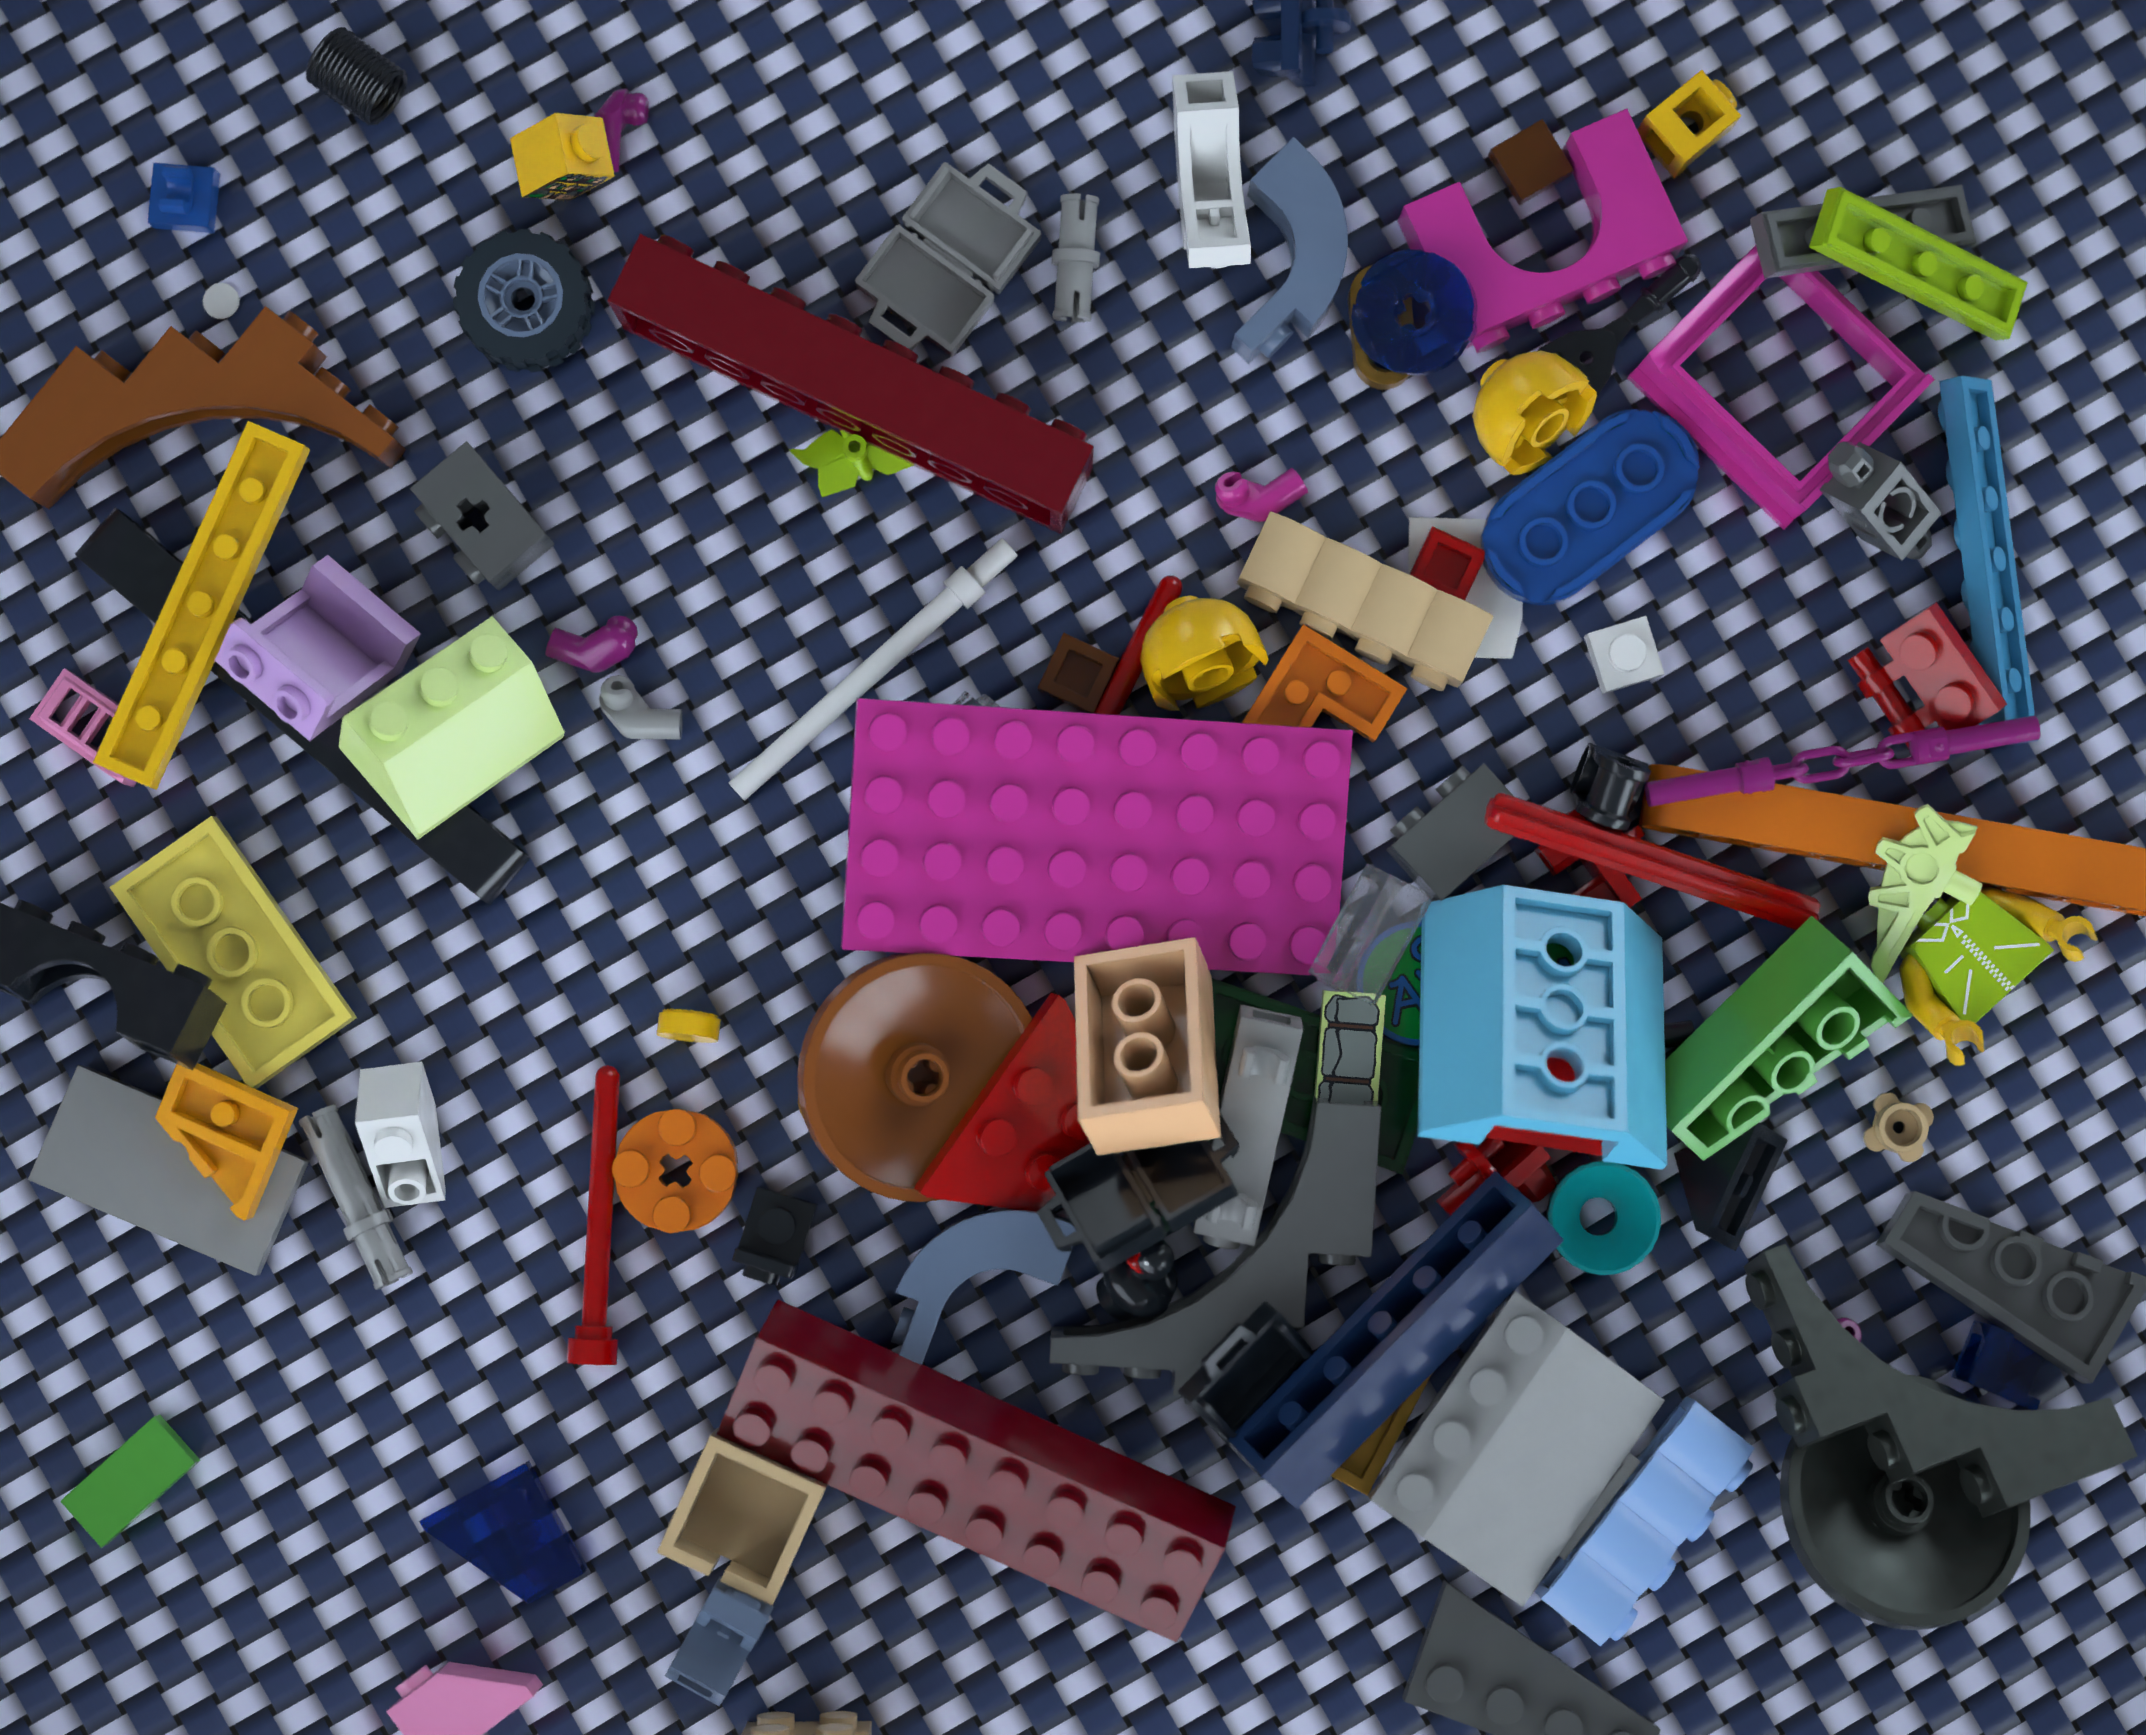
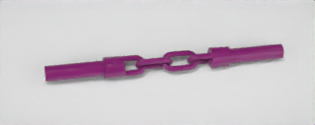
M2034 715L1947 731L1943 727L1892 735L1882 739L1877 748L1848 752L1840 746L1805 750L1796 754L1791 763L1772 765L1769 757L1757 758L1753 761L1747 760L1736 763L1735 767L1645 782V796L1648 806L1651 807L1738 791L1743 794L1771 791L1775 788V780L1791 777L1802 784L1828 781L1843 777L1850 767L1878 762L1887 769H1897L1945 761L1952 754L2039 740L2041 735L2040 724ZM1909 742L1911 757L1890 760L1894 757L1895 753L1893 749L1887 747ZM1836 755L1832 762L1834 766L1839 767L1838 769L1805 775L1809 767L1806 763H1803L1804 760Z

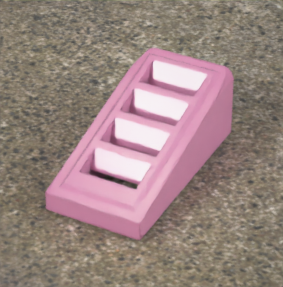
M64 668L29 719L92 763L99 747L96 748L90 743L108 717L114 716L119 704ZM73 689L80 696L60 724L51 717L68 692ZM90 703H93L99 708L78 736L72 732V729ZM94 764L96 767H98L99 769H101L102 771H104L105 773H107L108 775H110L111 777H113L114 779H116L124 785L134 787L137 783L136 781H133L120 774H117L97 764Z

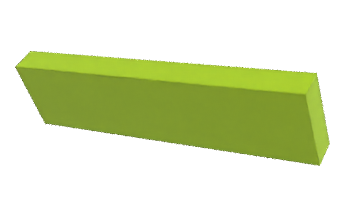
M1842 187L1827 189L1809 248L1995 341L2010 339L2028 283Z

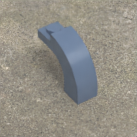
M1295 137L1250 180L1247 196L1283 233L1291 258V270L1285 283L1234 335L1231 348L1248 364L1260 352L1267 358L1276 353L1293 334V331L1287 326L1290 322L1309 338L1327 315L1345 269L1348 232L1340 196L1323 166Z
M998 1208L978 1212L960 1219L935 1235L919 1251L904 1273L895 1293L918 1301L916 1310L903 1307L891 1342L902 1346L899 1353L900 1356L922 1365L943 1307L949 1296L961 1283L981 1272L1007 1269L1021 1272L1058 1286L1071 1251L1063 1252L1056 1248L1039 1215L1035 1211ZM1053 1214L1065 1237L1076 1231L1070 1220Z

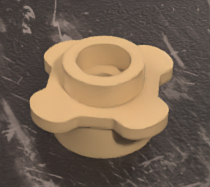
M1893 1093L1878 1095L1873 1102V1108L1876 1113L1872 1126L1866 1129L1863 1134L1866 1147L1874 1152L1885 1149L1897 1153L1904 1162L1918 1160L1923 1155L1924 1148L1922 1144L1928 1136L1929 1126L1933 1123L1934 1116L1932 1110L1924 1103L1912 1105L1900 1102ZM1897 1121H1900L1904 1126L1901 1133H1896L1893 1130V1125Z

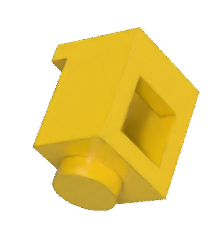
M1701 70L1648 113L1637 131L1646 147L1670 175L1676 178L1688 165L1730 132L1740 119L1741 114L1736 110V99L1728 87L1717 79L1711 81L1705 72ZM1681 119H1693L1698 125V133L1693 134Z

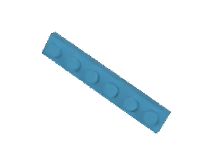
M1957 376L1939 381L1941 400L1938 405V416L1941 426L1946 431L1949 460L1946 464V478L1954 493L1957 519L1954 523L1953 533L1956 545L1962 555L1964 580L1961 586V596L1965 608L1969 611L1972 633L1969 649L2007 703L1999 712L1982 721L1979 725L2034 716L2035 711L1992 380L1968 376Z

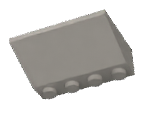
M1513 1291L1496 1308L1373 1485L1368 1497L1372 1502L1523 1607L1665 1400L1566 1326L1516 1291Z

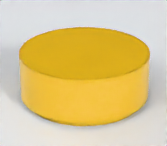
M664 1009L659 1013L656 1035L679 1041L716 1043L719 1040L721 1019L717 1015L686 1009Z

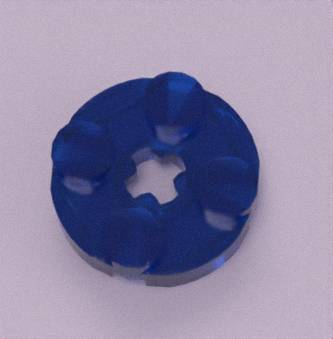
M1412 249L1394 252L1376 262L1366 272L1360 283L1362 286L1357 293L1356 304L1353 303L1351 315L1356 339L1370 359L1397 374L1423 376L1438 372L1456 361L1476 335L1478 306L1472 284L1457 265L1436 253ZM1412 296L1420 304L1429 302L1431 311L1425 315L1426 324L1420 329H1417L1411 323L1402 326L1399 320V316L1406 312L1404 301Z

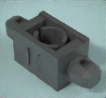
M1845 441L1838 443L1828 455L1829 470L1833 477L1828 483H1824L1820 491L1861 540L1901 561L1905 557L1915 560L1922 558L1932 546L1929 528L1942 514L1941 511L1900 461L1861 442H1858L1857 445Z

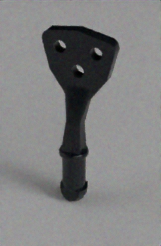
M1693 254L1678 257L1675 259L1677 263L1675 266L1666 270L1649 287H1643L1640 290L1641 296L1621 317L1603 328L1569 332L1540 347L1538 351L1541 350L1553 354L1559 353L1565 360L1579 368L1587 376V379L1590 381L1588 384L1597 392L1598 396L1611 377L1618 345L1634 326L1653 312H1662L1663 306L1690 281L1693 283L1701 271L1700 259ZM1581 353H1591L1593 361L1590 364H1583L1580 360Z

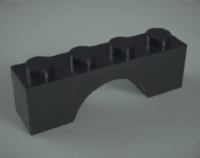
M18 900L15 908L0 903L1 992L35 1005L48 992L66 982L85 978L107 981L114 993L117 1005L116 1032L139 1049L190 1070L194 1069L227 1004L208 989L212 979L181 964H177L173 973L156 966L159 960L158 957L130 943L124 942L120 951L103 945L106 937L81 923L71 921L67 930L50 923L53 918L52 914L29 902Z

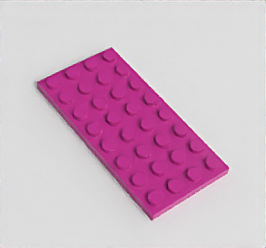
M857 698L841 948L842 950L936 953L950 956L1074 962V956L1196 937L1209 970L1335 977L1353 731Z

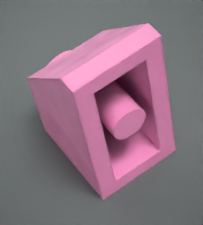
M448 1662L435 1673H432L429 1667L424 1665L395 1687L401 1698L386 1712L403 1735H483L531 1699L543 1684L537 1675L455 1662Z

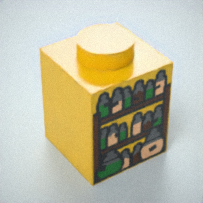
M554 113L510 138L522 197L570 201L615 177L602 117Z

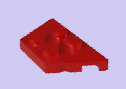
M1054 993L1049 994L913 1189L927 1198L1035 1212L1056 1195L1045 1176V1172L1049 1170L1051 1165L1090 1143L1078 1120L1076 1021L1065 999Z

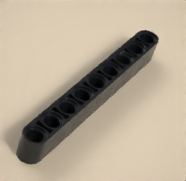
M116 507L75 553L84 564L155 624L183 564L182 560ZM238 609L233 622L239 618H244L250 624L254 623V621ZM216 661L214 662L211 671L487 904L491 905L531 858L470 804L420 839H417L339 748L343 717L309 741L290 724L279 718L275 711L242 683L233 679Z

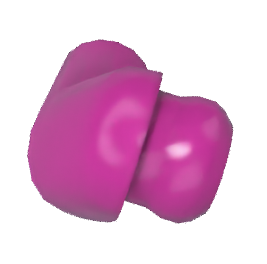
M1290 468L1267 485L1242 479L1241 473L1235 471L1223 474L1215 484L1216 501L1222 510L1229 515L1255 522L1266 521L1270 511L1278 514L1308 493L1305 483L1293 468Z

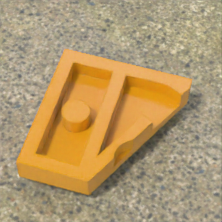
M196 1063L193 1070L176 1064L155 1119L173 1141L181 1143L187 1149L189 1160L204 1178L211 1176L231 1200L233 1205L230 1207V1210L235 1216L246 1221L253 1218L298 1108L199 1063Z

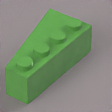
M1811 915L1665 1060L1666 1126L1704 1161L1770 1115L1769 1104L1784 1094L1794 1092L1800 1095L1818 1082L1814 1075L1818 1070L1842 1054L1848 1060L1852 1059L1870 1046L1866 1037L1886 1023H1890L1894 1028H1897L1913 1017V1015L1853 951Z

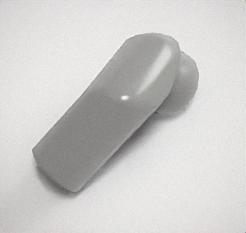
M611 676L603 682L599 697L601 709L624 737L630 739L681 740L683 730L681 709H650L635 690L632 681L625 676Z

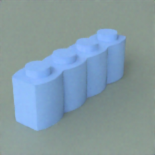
M1686 1396L1665 1420L1650 1444L1637 1457L1641 1461L1638 1467L1567 1558L1563 1560L1559 1557L1539 1583L1535 1593L1599 1646L1609 1637L1614 1641L1619 1640L1629 1630L1637 1617L1638 1611L1633 1606L1639 1596L1647 1588L1652 1591L1658 1590L1672 1574L1676 1561L1671 1557L1677 1547L1686 1538L1694 1542L1708 1528L1715 1515L1710 1507L1716 1497L1724 1489L1729 1493L1733 1492L1747 1478L1753 1467V1463L1748 1458L1753 1452L1754 1447L1696 1400Z

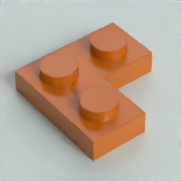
M1303 624L1242 723L1312 727L1322 711L1369 741L1375 742L1408 688Z

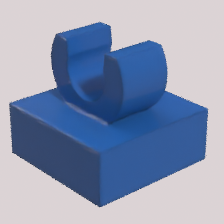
M153 163L148 223L154 229L215 233L220 173L214 167Z

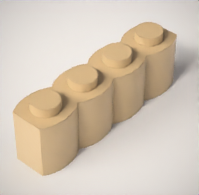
M1271 511L1237 581V585L1247 590L1244 599L1251 604L1272 613H1277L1280 606L1290 609L1302 616L1299 622L1301 626L1304 624L1327 639H1332L1335 632L1346 635L1358 642L1355 651L1360 655L1383 665H1388L1391 658L1401 661L1413 668L1410 675L1411 678L1438 691H1444L1447 684L1458 687L1463 683L1494 617L1465 600L1437 590L1405 572L1382 564L1354 548L1326 538L1292 519Z

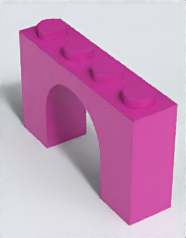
M1624 109L1572 132L1562 149L1574 169L1572 173L1586 201L1592 220V237L1588 252L1580 260L1567 268L1554 272L1536 273L1519 269L1503 260L1489 245L1460 181L1404 205L1398 219V224L1456 352L1473 345L1477 353L1487 351L1510 338L1509 329L1528 321L1532 329L1539 328L1563 316L1566 313L1564 305L1585 297L1587 304L1599 302L1621 289L1619 284L1621 280L1640 273L1643 280H1648L1664 273L1677 264L1674 257L1679 254L1688 242V239L1628 109Z

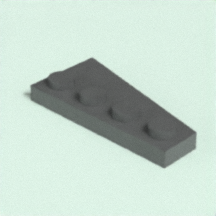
M1917 1191L1905 1194L1876 1242V1245L2082 1384L2093 1383L2146 1291V1277L2132 1271L2124 1272L2105 1265L2102 1260L2081 1252H2070L2046 1243L2043 1238L2022 1230L2014 1231L1990 1222L1987 1217Z
M1443 1580L1402 1695L1404 1702L1493 1735H1659L1661 1729L1655 1723L1574 1670L1541 1645L1539 1646L1517 1631L1509 1623L1482 1607L1455 1586Z

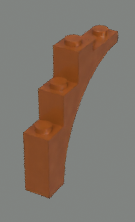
M265 306L226 355L198 331L195 330L187 339L172 326L168 328L133 373L103 350L93 359L79 347L75 346L0 438V475L31 500L50 509L84 474L122 448L166 429L212 419L262 418L308 426L352 443L389 468L395 465L406 449L392 437L399 427L370 404L363 412L356 409L345 400L351 389L325 368L321 367L313 375L327 358L312 343L319 333L289 310L282 319Z

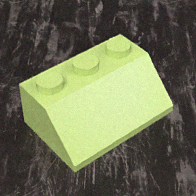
M492 616L342 718L339 748L417 839H420L562 739L565 732L532 661Z

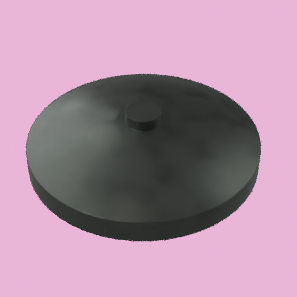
M1907 1375L1926 1387L1970 1403H1975L1945 1384L1920 1376ZM1865 1425L1798 1449L1792 1436L1786 1449L1780 1477V1502L1785 1528L1799 1561L1810 1577L1828 1596L1848 1611L1873 1623L1905 1630L1937 1628L1963 1620L1981 1611L1991 1604L2012 1581L2020 1567L2029 1539L2031 1523L2030 1500L1982 1518L1977 1505L1967 1498L1960 1482L1961 1469L1956 1459L1890 1483L1886 1472L1875 1464L1870 1455L1867 1443L1869 1434Z

